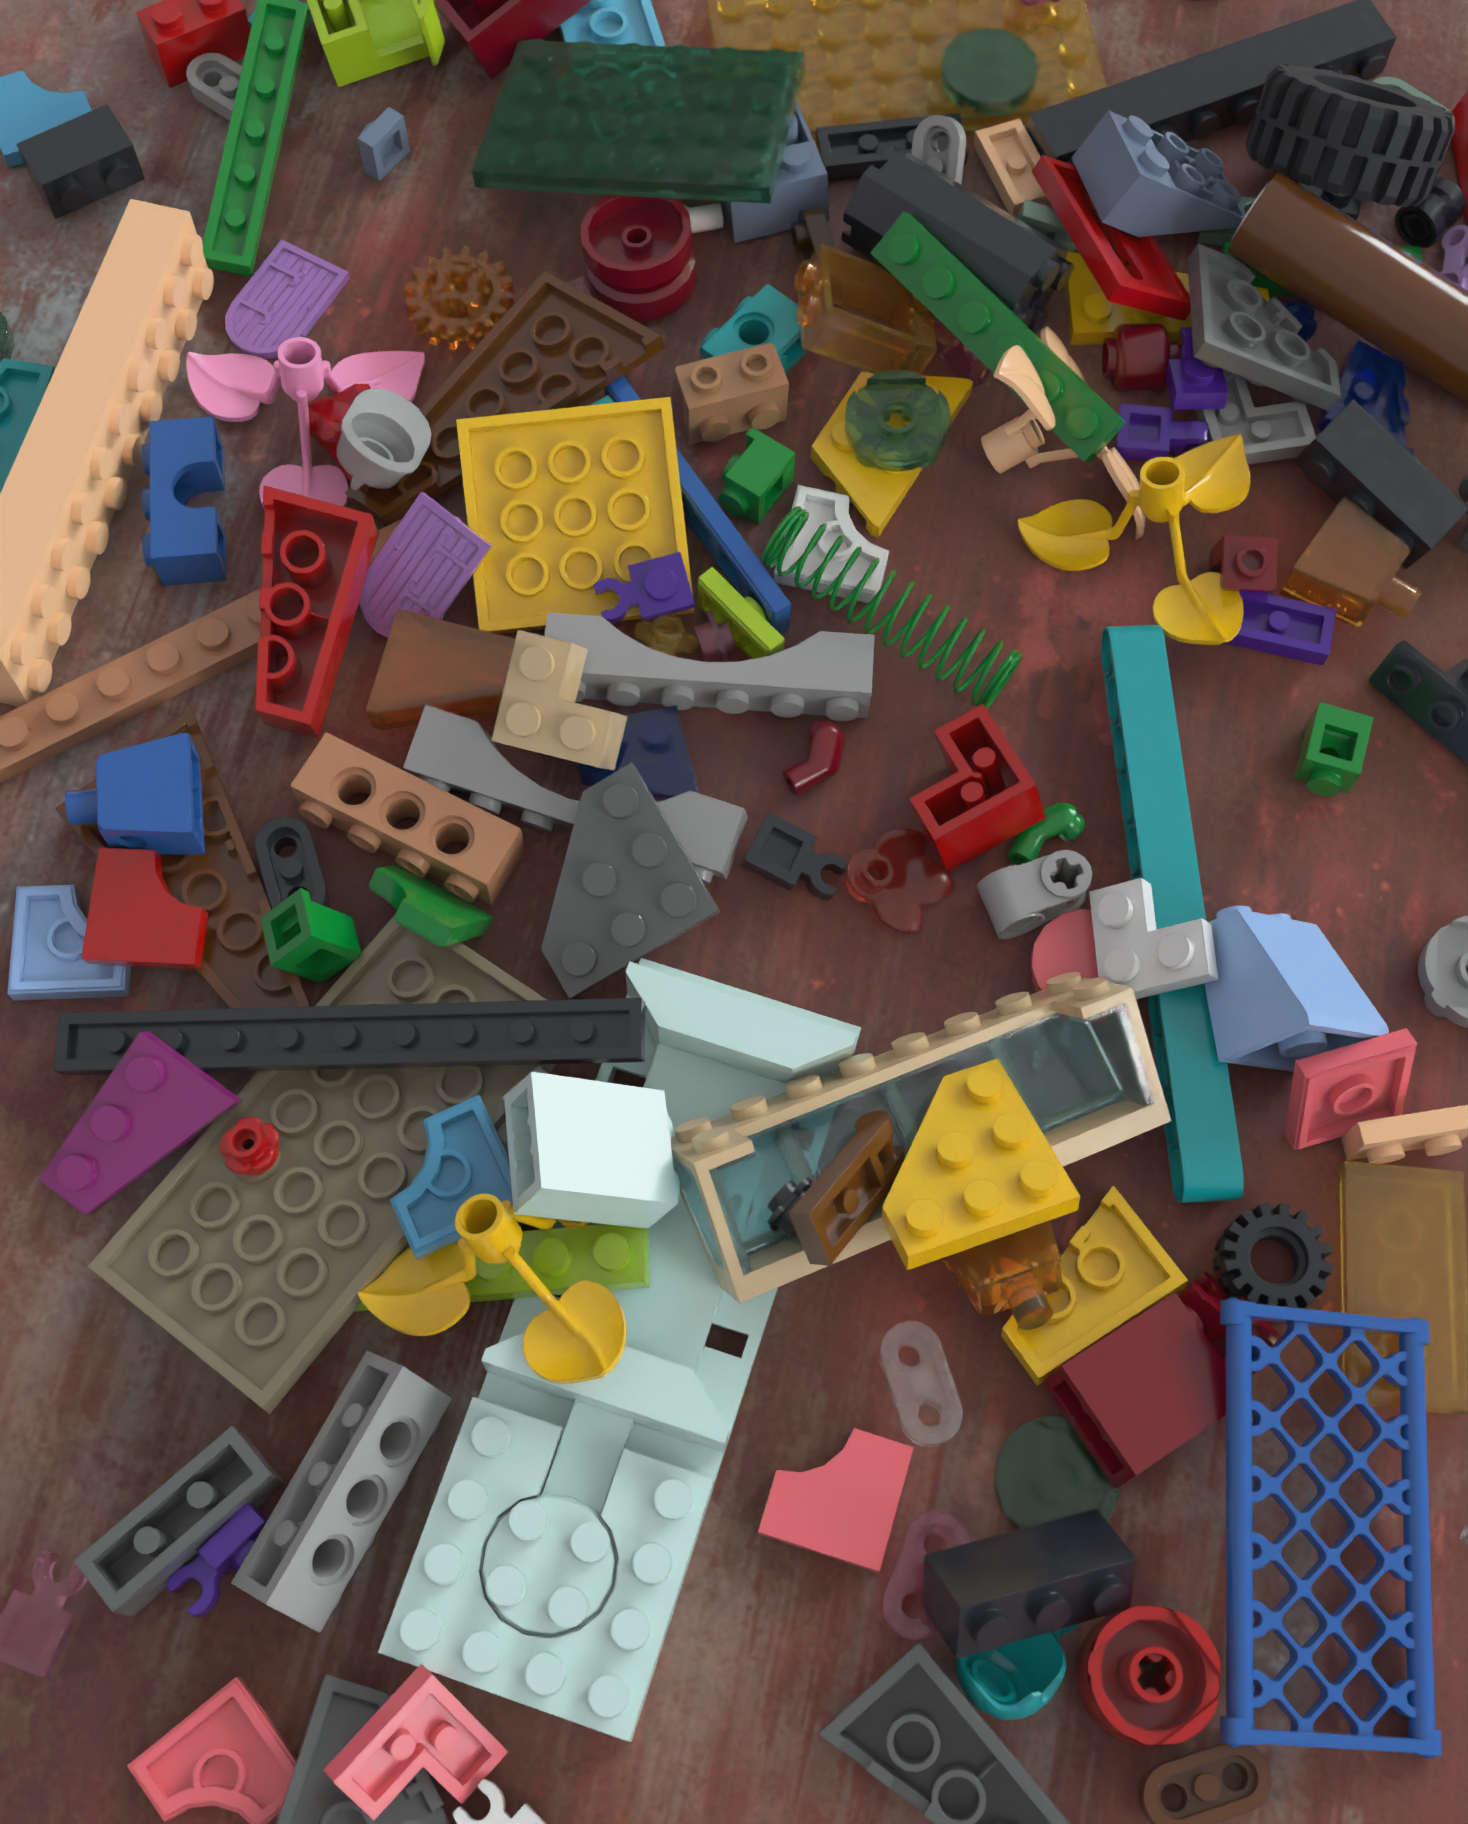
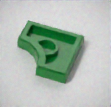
M398 864L376 868L368 885L371 891L387 900L397 910L394 916L396 923L440 948L485 935L494 918L427 879L403 869Z

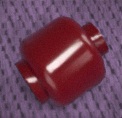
M1161 323L1119 325L1115 328L1112 336L1104 338L1103 377L1104 379H1111L1114 388L1118 391L1161 389L1166 383L1168 360L1179 359L1180 357L1179 343L1177 340L1170 341L1169 334Z

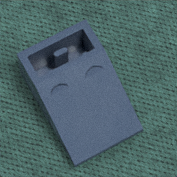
M787 75L763 79L759 82L727 90H718L693 98L695 113L719 201L734 243L790 230L792 222L798 221L800 210L821 207L826 220H829L827 171Z
M1108 110L1072 156L1073 163L1101 222L1134 236L1146 237L1238 228L1246 215L1239 203L1241 195L1228 182L1222 171L1225 165L1217 154L1207 148H1202L1199 151L1187 146L1179 136L1172 132H1166L1165 135L1158 133L1136 116L1131 115L1127 119Z

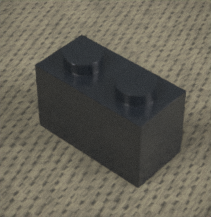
M108 104L16 144L32 182L55 219L72 211L79 210L90 203L126 189L145 179L134 146Z

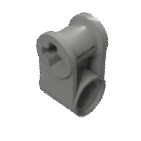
M1061 850L1021 865L1008 866L994 871L980 880L976 887L998 938L1003 940L1011 939L1051 922L1060 914L1080 910L1085 901L1086 891L1091 883L1092 870L1084 856L1075 851ZM1057 879L1060 880V882L1053 883L1054 880H1057ZM1073 885V888H1072V889H1067V887H1066V886Z

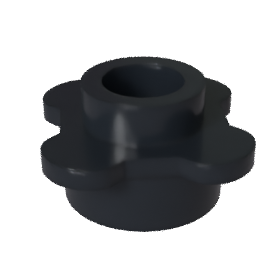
M809 1176L802 1180L799 1185L790 1180L772 1198L767 1206L773 1213L767 1221L772 1231L776 1232L781 1228L791 1238L797 1235L789 1211L811 1187L813 1180Z

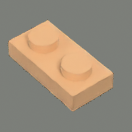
M1015 119L975 131L973 146L1009 214L1017 217L1026 199L1051 207L1050 202L1031 172L1041 156L1021 119Z
M1468 1105L1357 1122L1341 1137L1346 1159L1353 1160L1368 1157L1370 1165H1380L1404 1158V1151L1424 1148L1427 1156L1442 1155L1462 1148L1461 1141L1468 1136Z

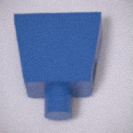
M180 733L101 754L96 760L97 788L66 791L65 809L70 825L98 822L99 832L110 848L155 850L158 854H205L200 756L188 733Z

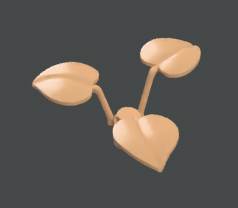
M1048 326L1042 328L1040 333L1041 340L1085 382L1079 367L1068 354L1059 337ZM1018 345L1009 348L1002 355L993 377L1010 386L1022 398L1029 409L1021 416H1017L981 437L982 446L990 463L1001 474L1023 461H1026L1031 469L1040 463L1079 457L1071 448L1038 453V447L1045 444V440L1035 420L1038 419L1041 425L1049 431L1055 427V416L1045 396L1044 387L1039 375L1024 350ZM1105 446L1097 457L1105 464L1111 478L1128 503L1129 492L1133 489L1140 490V485L1116 448L1108 449ZM1137 506L1133 513L1136 521V540L1143 536L1146 515L1141 511L1140 506Z

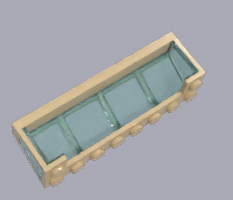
M1079 972L1060 974L1046 981L1047 989L1029 995V992H1017L1006 995L995 1001L996 1009L979 1016L977 1012H967L953 1016L944 1021L945 1029L926 1036L925 1033L918 1032L902 1036L891 1043L893 1050L873 1057L872 1053L849 1057L838 1064L840 1071L822 1078L818 1074L796 1078L785 1084L786 1092L766 1100L764 1096L749 1097L731 1105V1114L711 1122L709 1118L702 1117L677 1126L674 1129L676 1135L671 1138L674 1171L678 1174L680 1181L679 1191L721 1289L737 1302L742 1303L827 1267V1265L809 1263L798 1234L791 1238L781 1228L776 1232L769 1228L770 1224L767 1221L773 1213L767 1208L768 1204L776 1193L790 1180L799 1185L802 1180L809 1176L814 1183L855 1135L854 1124L856 1120L868 1112L883 1110L889 1114L895 1131L891 1137L893 1144L900 1146L906 1157L945 1075L998 1058L1063 1167L1170 1122V1114L1133 987L1109 983L1106 977L1084 978L1080 976ZM887 1196L832 1264L891 1240L882 1223V1206Z

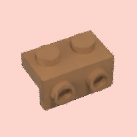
M772 343L679 365L675 368V378L683 398V430L689 445L703 441L716 442L730 434L750 430L751 427L758 430L767 429L777 422L785 421L787 418L789 382L776 348Z

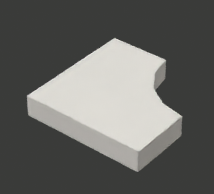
M798 485L792 509L801 506L802 509H806V512L809 511V518L787 551L782 563L781 572L786 571L799 559L821 524L826 523L827 528L804 563L799 583H802L813 574L823 562L838 536L844 535V541L822 574L817 592H823L843 570L854 550L861 546L862 551L845 575L836 596L846 598L863 578L875 558H879L880 562L868 578L857 601L869 603L881 588L889 550L871 544L855 529L849 515L848 495ZM776 565L774 572L775 583L795 587L794 577L796 569L790 574L781 577L778 576ZM814 580L805 587H802V589L812 591Z

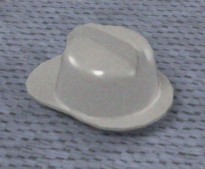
M378 388L364 390L354 399L341 421V435L337 444V458L341 466L352 476L350 485L352 490L356 491L363 484L377 489H389L397 484L406 474H411L418 468L430 445L432 433L429 423L422 412L405 397L392 391Z

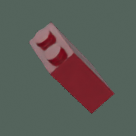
M1175 1292L1061 1365L1042 1381L1114 1489L1131 1480L1226 1415V1359L1219 1355L1204 1334V1326L1197 1313L1189 1306L1184 1305Z

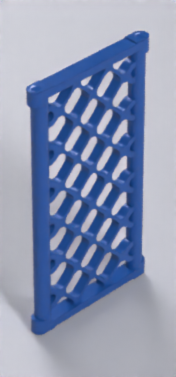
M1236 1298L1221 1300L1220 1325L1226 1326V1716H1220V1742L1226 1743L1232 1748H1237L1241 1745L1258 1746V1744L1405 1752L1421 1755L1426 1759L1442 1756L1441 1729H1435L1424 1356V1346L1430 1345L1429 1321L1422 1320L1419 1317L1396 1319L1256 1304V1302L1240 1301ZM1251 1320L1286 1323L1287 1329L1272 1347H1269L1259 1337L1252 1336ZM1308 1325L1342 1329L1343 1337L1327 1353L1309 1333ZM1365 1331L1398 1335L1399 1352L1390 1353L1385 1358H1382L1366 1339ZM1295 1336L1304 1343L1315 1357L1314 1368L1300 1382L1293 1377L1280 1360L1281 1350ZM1352 1342L1358 1346L1372 1365L1370 1374L1357 1387L1348 1380L1337 1365L1338 1356ZM1266 1365H1269L1287 1387V1395L1272 1411H1269L1262 1403L1252 1400V1372L1259 1371ZM1324 1371L1329 1373L1344 1392L1343 1402L1329 1417L1323 1413L1309 1395L1310 1385ZM1381 1376L1392 1386L1399 1387L1400 1415L1392 1416L1386 1422L1379 1417L1366 1400L1367 1391ZM1296 1400L1301 1402L1316 1421L1315 1431L1301 1446L1294 1442L1280 1423L1281 1415ZM1353 1405L1360 1410L1373 1427V1435L1358 1451L1354 1450L1338 1429L1339 1420ZM1268 1429L1272 1431L1288 1452L1286 1462L1271 1477L1262 1468L1252 1465V1436H1259ZM1325 1435L1331 1438L1345 1456V1465L1329 1482L1310 1460V1451ZM1382 1440L1391 1448L1401 1451L1402 1479L1394 1480L1387 1486L1379 1480L1367 1463L1369 1454ZM1296 1465H1300L1317 1486L1316 1496L1301 1512L1294 1507L1281 1490L1282 1480ZM1354 1470L1361 1474L1375 1494L1373 1502L1359 1517L1354 1514L1339 1494L1341 1484ZM1268 1495L1273 1497L1289 1519L1288 1526L1272 1543L1263 1535L1253 1532L1252 1502L1262 1501ZM1326 1500L1332 1503L1345 1519L1347 1525L1345 1532L1330 1548L1313 1530L1310 1523L1312 1515ZM1384 1505L1393 1513L1403 1515V1545H1396L1388 1552L1384 1550L1369 1531L1370 1520ZM1297 1531L1303 1533L1318 1553L1317 1562L1301 1579L1297 1577L1281 1555L1283 1546ZM1357 1535L1376 1558L1375 1567L1360 1583L1352 1577L1340 1560L1341 1552ZM1269 1562L1274 1564L1289 1584L1288 1594L1272 1611L1262 1602L1253 1600V1569H1261ZM1328 1566L1332 1568L1348 1590L1346 1599L1331 1615L1326 1612L1311 1591L1313 1582ZM1386 1571L1395 1579L1404 1581L1405 1611H1399L1389 1619L1370 1597L1372 1586ZM1299 1598L1303 1599L1319 1620L1317 1631L1302 1647L1295 1642L1282 1624L1283 1615ZM1358 1602L1362 1604L1377 1623L1376 1634L1361 1651L1355 1647L1341 1627L1344 1617ZM1269 1630H1272L1290 1653L1288 1663L1272 1680L1262 1671L1253 1669V1638H1260ZM1329 1634L1336 1639L1349 1657L1347 1667L1331 1684L1314 1665L1312 1660L1313 1652ZM1388 1638L1398 1647L1406 1648L1407 1679H1400L1391 1687L1384 1682L1371 1663L1372 1656ZM1301 1666L1320 1689L1319 1698L1303 1716L1296 1712L1283 1695L1284 1684ZM1360 1670L1379 1693L1378 1702L1362 1720L1352 1711L1342 1695L1345 1686ZM1273 1699L1289 1718L1290 1730L1253 1728V1708H1260ZM1333 1703L1348 1721L1350 1733L1315 1732L1313 1724L1328 1705ZM1390 1707L1398 1714L1408 1717V1737L1373 1735V1727Z

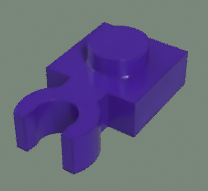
M681 552L629 565L630 582L622 583L613 578H606L593 585L596 596L611 592L619 598V603L614 609L601 612L602 617L609 623H616L622 620L628 614L629 609L639 607L642 622L695 608Z

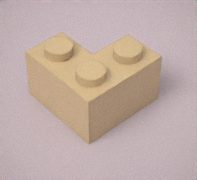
M521 630L517 631L491 741L615 771L628 716L575 703L588 649L571 642Z

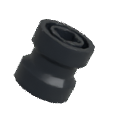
M1442 177L1436 178L1431 193L1417 206L1409 205L1408 207H1401L1397 211L1395 226L1399 235L1411 246H1421V249L1432 246L1443 235L1445 228L1451 227L1463 216L1466 210L1464 194L1452 181Z

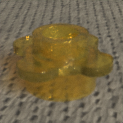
M676 615L661 616L650 623L641 621L635 626V636L643 640V645L648 648L678 658H684L685 652L692 653L697 649V637L688 634L682 619Z

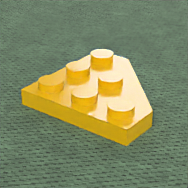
M998 1058L943 1076L882 1206V1223L907 1270L1078 1211L1080 1202L1078 1191Z

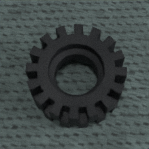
M1264 1203L1259 1204L1252 1211L1250 1208L1247 1209L1223 1231L1224 1234L1217 1240L1214 1250L1219 1252L1213 1259V1270H1220L1221 1277L1217 1279V1282L1221 1285L1222 1289L1227 1287L1233 1295L1229 1298L1240 1300L1244 1296L1247 1301L1256 1302V1304L1304 1309L1317 1300L1316 1297L1325 1291L1329 1284L1325 1281V1278L1331 1275L1333 1271V1263L1326 1262V1257L1332 1253L1330 1242L1321 1244L1318 1239L1324 1233L1320 1225L1317 1224L1311 1229L1305 1223L1310 1215L1302 1210L1298 1211L1295 1215L1290 1214V1205L1279 1203L1274 1209H1270V1204ZM1262 1240H1274L1289 1250L1294 1261V1270L1287 1282L1279 1284L1270 1283L1256 1274L1250 1258L1251 1250L1255 1243Z

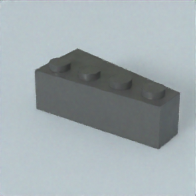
M920 1640L819 1732V1735L854 1759L868 1773L888 1788L893 1789L935 1824H1071Z

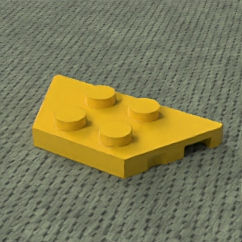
M861 372L811 446L810 458L824 476H828L834 481L838 494L849 496V504L853 503L866 520L865 528L872 536L878 538L970 396L973 381L967 378Z

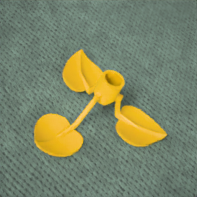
M1240 433L1203 444L1174 459L1170 457H1156L1147 461L1140 471V490L1133 489L1129 492V501L1113 527L1110 512L1099 503L1087 499L1060 502L1033 516L1018 519V529L1025 544L1039 559L1061 570L1083 571L1099 566L1108 559V540H1115L1120 537L1137 506H1140L1141 511L1151 521L1158 523L1169 522L1176 575L1180 584L1166 587L1156 596L1153 605V618L1156 625H1161L1163 633L1179 642L1201 645H1220L1223 642H1229L1241 629L1244 613L1242 597L1239 591H1224L1221 589V574L1207 572L1195 577L1191 581L1189 580L1186 572L1179 524V512L1188 503L1194 509L1203 513H1219L1230 510L1245 500L1250 489V471L1245 457L1243 438Z
M483 1193L472 1196L460 1206L455 1216V1228L462 1238L457 1243L454 1242L418 1260L413 1255L411 1248H408L376 1280L358 1292L360 1300L369 1311L390 1328L413 1336L435 1335L457 1323L469 1309L471 1297L465 1282L472 1280L477 1274L476 1254L480 1260L488 1264L510 1262L547 1306L548 1310L541 1312L531 1320L523 1337V1353L526 1362L541 1378L559 1384H572L603 1378L606 1373L611 1372L615 1368L626 1344L627 1326L625 1315L618 1300L607 1288L599 1283L588 1280L578 1281L571 1285L557 1301L518 1254L521 1248L522 1230L516 1221L543 1230L551 1229L556 1220L565 1227H581L590 1222L516 1215L513 1213V1205L510 1201L504 1200L501 1202L492 1194Z

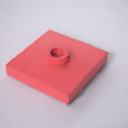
M1407 1028L1295 1061L1284 1133L1293 1150H1299L1342 1137L1357 1122L1402 1115L1417 1042Z

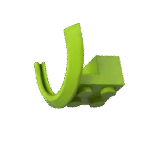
M307 0L322 47L338 87L428 56L432 66L438 65L445 45V39L433 0Z

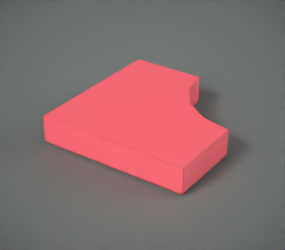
M854 1428L843 1450L824 1466L804 1472L776 1470L757 1534L879 1573L914 1447Z
M235 1677L128 1764L127 1767L163 1821H170L194 1807L215 1805L239 1813L249 1824H270L279 1815L297 1757L243 1679Z

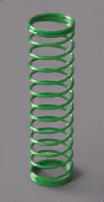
M801 506L794 507L789 511L769 539L761 557L762 565H766V568H772L777 564V573L781 577L790 574L796 569L794 577L796 588L805 587L814 580L811 591L814 600L823 598L833 589L829 601L830 611H838L851 600L847 611L848 623L858 621L869 611L864 625L865 634H873L887 622L882 636L883 646L893 644L906 631L900 647L901 658L910 656L925 641L917 661L918 669L927 668L944 651L935 672L936 681L944 680L963 661L953 683L954 693L965 689L983 669L973 689L971 705L976 704L978 707L983 704L986 709L990 707L1022 658V652L1018 653L1017 649L1012 650L998 668L983 693L977 697L989 669L1003 646V640H999L974 672L958 687L971 657L986 632L985 628L980 629L956 661L940 676L953 645L968 621L967 616L961 619L938 650L922 664L927 649L948 613L950 605H945L921 638L904 653L911 633L932 598V593L927 594L904 626L887 641L891 626L905 599L915 585L914 581L908 584L888 613L869 630L875 610L886 589L895 578L897 570L891 571L872 600L855 617L851 618L856 601L868 578L880 562L879 558H875L856 587L841 603L834 607L835 598L844 577L860 555L862 547L859 546L854 550L840 574L823 592L816 595L822 574L844 541V535L838 536L823 562L813 574L802 583H799L804 563L824 534L827 524L820 525L804 553L791 567L781 572L782 563L787 551L809 518V511L806 512V509H802Z

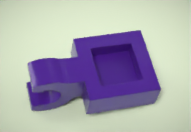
M1180 327L1182 348H1179L1180 357L1179 359L1168 360L1166 382L1173 410L1224 409L1228 397V389L1223 369L1212 368L1204 364L1200 359L1195 358L1193 354L1192 327Z
M1120 404L1118 415L1126 423L1116 434L1115 448L1123 459L1149 461L1156 457H1168L1169 451L1174 452L1178 457L1189 450L1207 443L1208 423L1202 421H1172V408Z
M248 1503L244 1505L198 1550L200 1555L194 1561L179 1568L170 1576L166 1586L175 1593L183 1589L191 1580L197 1579L201 1583L202 1595L188 1610L192 1616L202 1617L209 1613L219 1600L220 1579L222 1575H228L234 1568L239 1570L268 1521L259 1509Z

